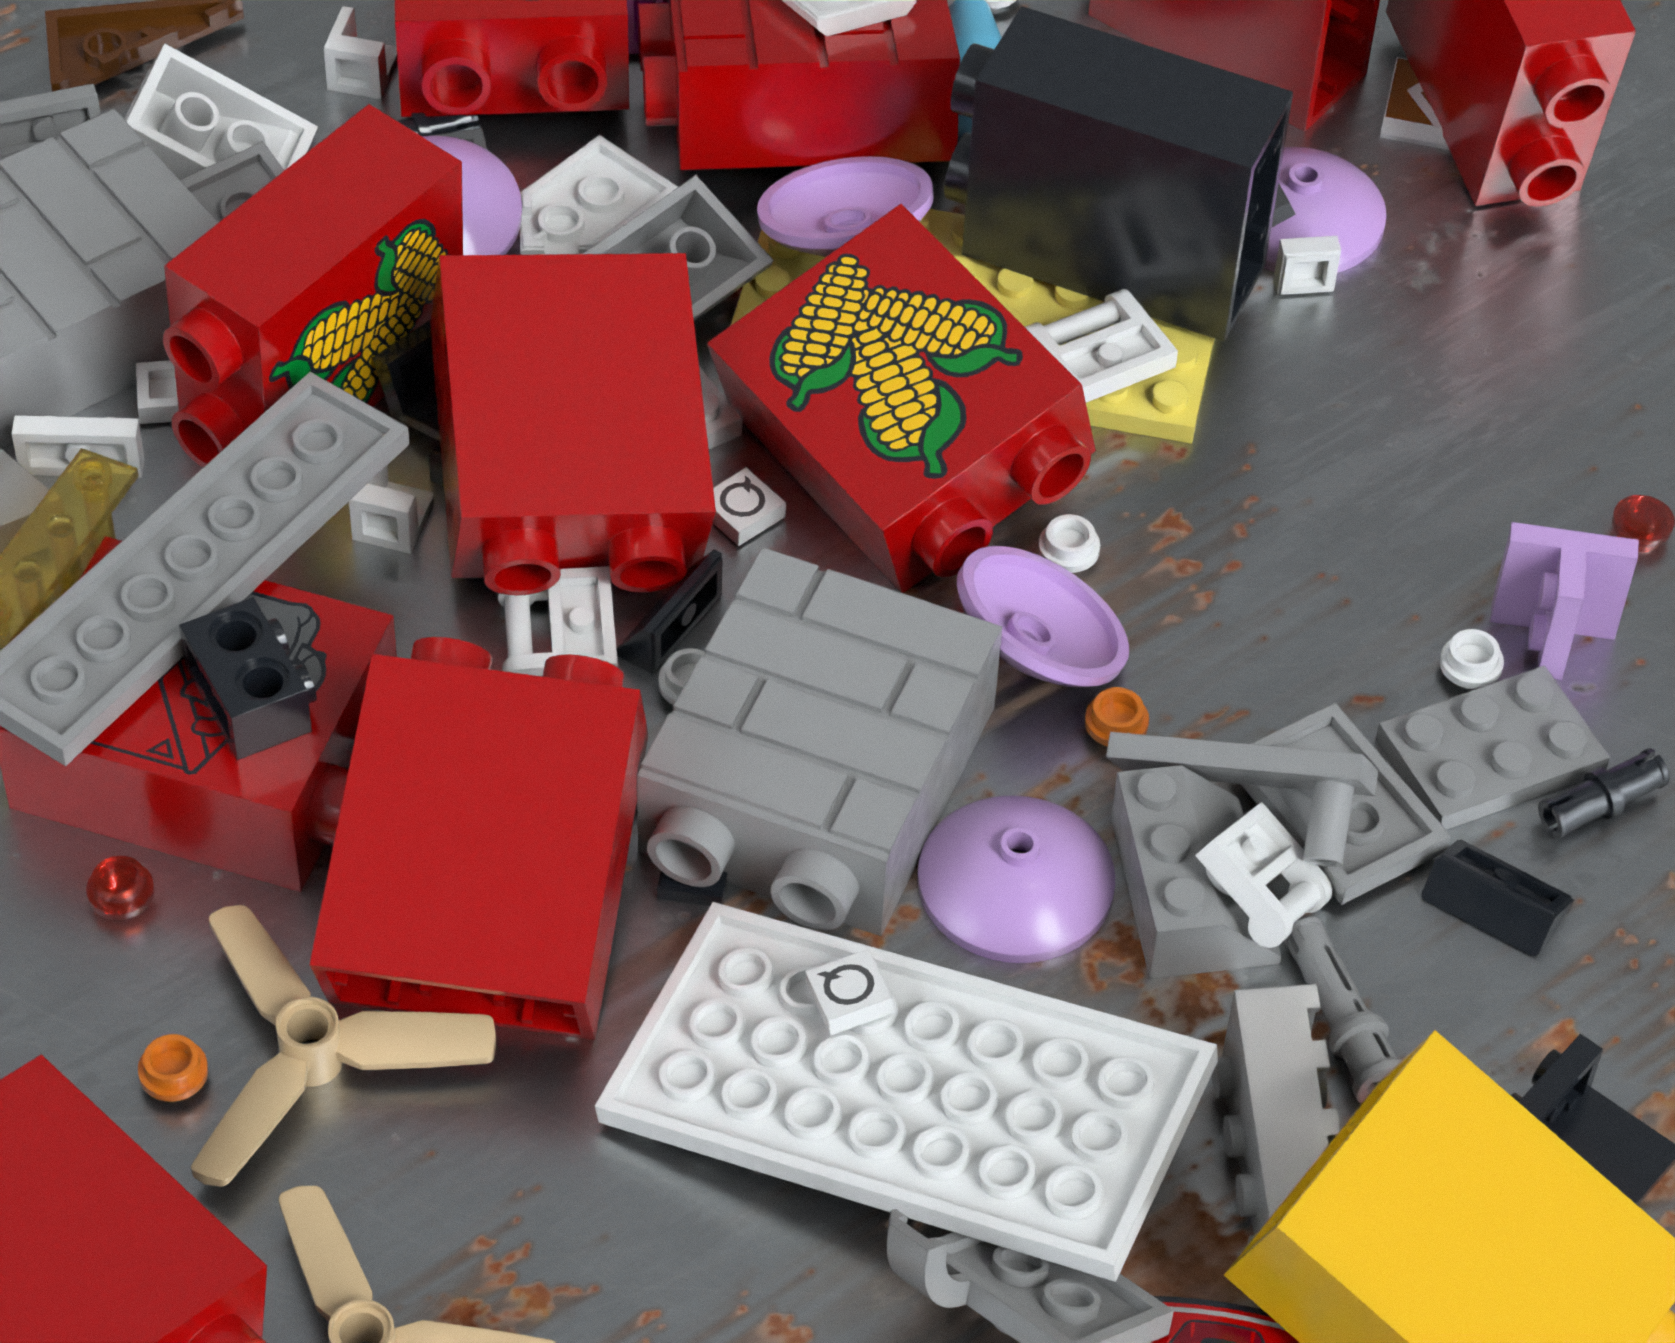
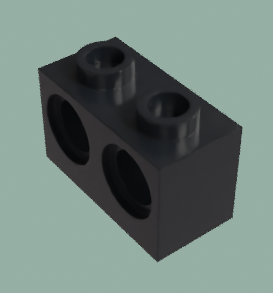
M254 597L179 624L185 667L237 760L312 732L309 704L317 700L312 679L303 664L293 666L288 657L290 654L289 644L280 622L276 618L267 620Z

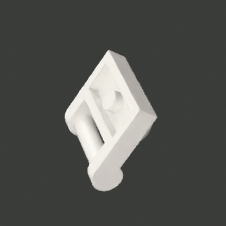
M1126 289L1107 295L1105 302L1050 324L1043 326L1041 323L1036 322L1025 326L1082 384L1086 403L1176 368L1178 350Z
M610 567L560 569L561 577L559 581L551 588L535 594L514 596L497 593L499 604L505 608L508 658L503 662L502 671L542 676L546 659L565 654L593 657L618 667ZM548 600L552 652L533 653L530 606L534 601Z
M1262 802L1214 838L1195 855L1206 867L1207 876L1212 884L1222 893L1230 895L1249 917L1248 930L1253 941L1266 948L1280 945L1289 937L1293 924L1305 913H1313L1320 910L1332 897V883L1318 865L1303 860L1304 849ZM1281 873L1290 883L1288 893L1278 900L1266 885Z

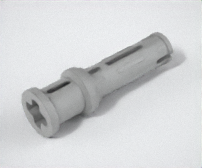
M1316 917L1303 918L1293 924L1292 932L1284 940V943L1296 960L1306 983L1317 984L1320 1010H1322L1331 1029L1329 1035L1330 1049L1338 1060L1345 1061L1355 1080L1352 1086L1353 1093L1357 1101L1362 1103L1378 1082L1402 1060L1397 1059L1387 1040L1389 1028L1385 1020L1375 1012L1369 1011L1362 1001L1358 989L1341 957L1337 954L1323 922Z

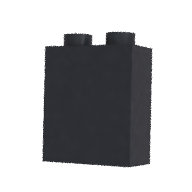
M1021 6L995 49L973 43L967 49L957 70L952 88L950 103L952 112L972 118V131L964 133L960 138L951 157L944 185L946 199L966 205L962 255L1104 302L1107 295L1126 289L1150 317L1225 342L1266 264L1293 91Z

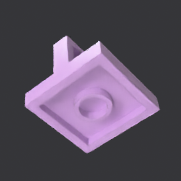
M1511 522L1491 604L1490 622L1530 628L1528 650L1538 651L1537 668L1545 665L1554 679L1562 680L1574 634L1615 640L1638 560L1639 540Z

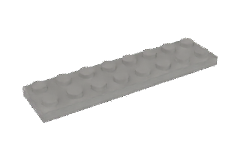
M309 372L0 651V726L62 765L67 766L184 656L179 624L243 601L410 445L408 427Z

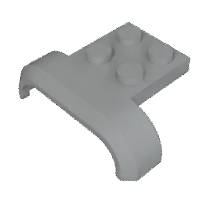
M893 1209L890 1212L887 1234V1258L892 1271L942 1307L953 1308L965 1304L993 1323L999 1331L1010 1335L1020 1343H1151L1169 1335L1174 1310L1121 1274H1119L1116 1282L955 1232L939 1238L927 1239L907 1225L908 1218L897 1209Z

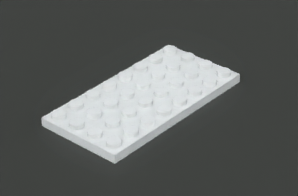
M712 902L595 1104L598 1122L887 1212L897 1209L907 1218L1116 1282L1218 1062L1217 1044ZM870 949L893 997L895 1013L830 1035L808 988L805 971Z

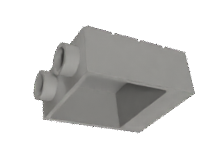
M115 109L61 132V138L55 140L53 137H50L0 160L1 449L13 444L11 433L15 415L70 417L137 384L136 363L170 360L163 345V333L170 327L164 265L218 223L148 145H144L143 139Z
M762 547L737 591L735 601H732L705 648L704 656L700 657L677 698L672 713L668 714L641 763V769L637 774L638 851L649 855L652 862L667 876L690 886H711L719 880L723 871L727 872L728 883L772 898L777 908L783 914L805 927L816 930H833L844 923L882 936L915 870L924 843L936 827L994 710L1003 626L830 569L824 572L819 570L818 565Z

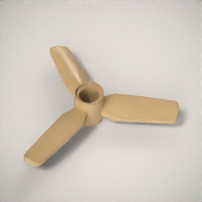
M225 906L211 913L209 916L210 927L259 1014L276 1026L279 1054L259 1067L252 1075L191 1165L192 1175L204 1185L222 1187L229 1184L305 1091V1087H316L330 1082L338 1075L343 1063L360 1070L475 1065L492 1062L496 1050V1033L493 1018L483 1014L362 1011L338 1020L337 1012L330 1003L320 998L311 997V993L282 951L247 906ZM317 1040L315 1043L302 1044L305 1041Z
M296 1186L280 1194L279 1206L316 1310L329 1322V1343H556L551 1339L426 1320L395 1328L393 1317L387 1308L373 1301V1292L323 1189L318 1186Z

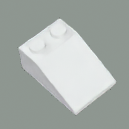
M167 44L163 45L149 69L124 119L143 139L144 145H148L179 180L262 141L283 169L286 170L307 153L318 128L315 124Z

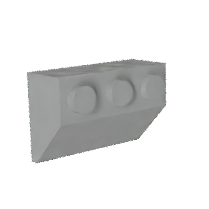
M697 175L583 253H686L694 321L765 271L774 261Z
M1182 765L1117 772L1111 823L1149 979L1279 965L1282 957L1279 945L1266 948L1253 941L1248 930L1249 917L1230 895L1222 893L1212 884L1207 876L1206 867L1195 856L1214 838L1243 817L1239 798Z

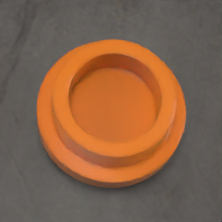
M1121 687L1105 689L1090 702L1086 709V730L1096 742L1108 747L1110 732L1146 735L1148 731L1149 713L1142 699L1129 689Z
M168 1034L158 1037L147 1046L139 1060L138 1076L140 1084L147 1094L161 1101L174 1102L187 1099L196 1094L207 1080L208 1063L206 1055L197 1044L183 1035Z

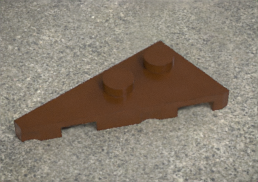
M155 0L45 11L52 92L88 84L96 85L155 59L164 44L177 49L244 19L242 0Z

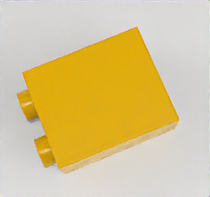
M1436 1030L1378 1082L1224 1274L1229 1281L1300 1343H1675V1313L1670 1310L1675 1302V1238Z

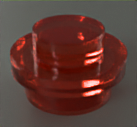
M1633 495L1622 499L1616 505L1612 516V525L1616 537L1639 540L1638 552H1650L1659 548L1662 543L1670 538L1675 524L1671 509L1662 501L1646 495Z
M120 855L106 858L94 868L87 882L86 893L90 907L98 915L112 920H124L141 914L149 907L154 898L155 888L151 873L140 862L132 857Z

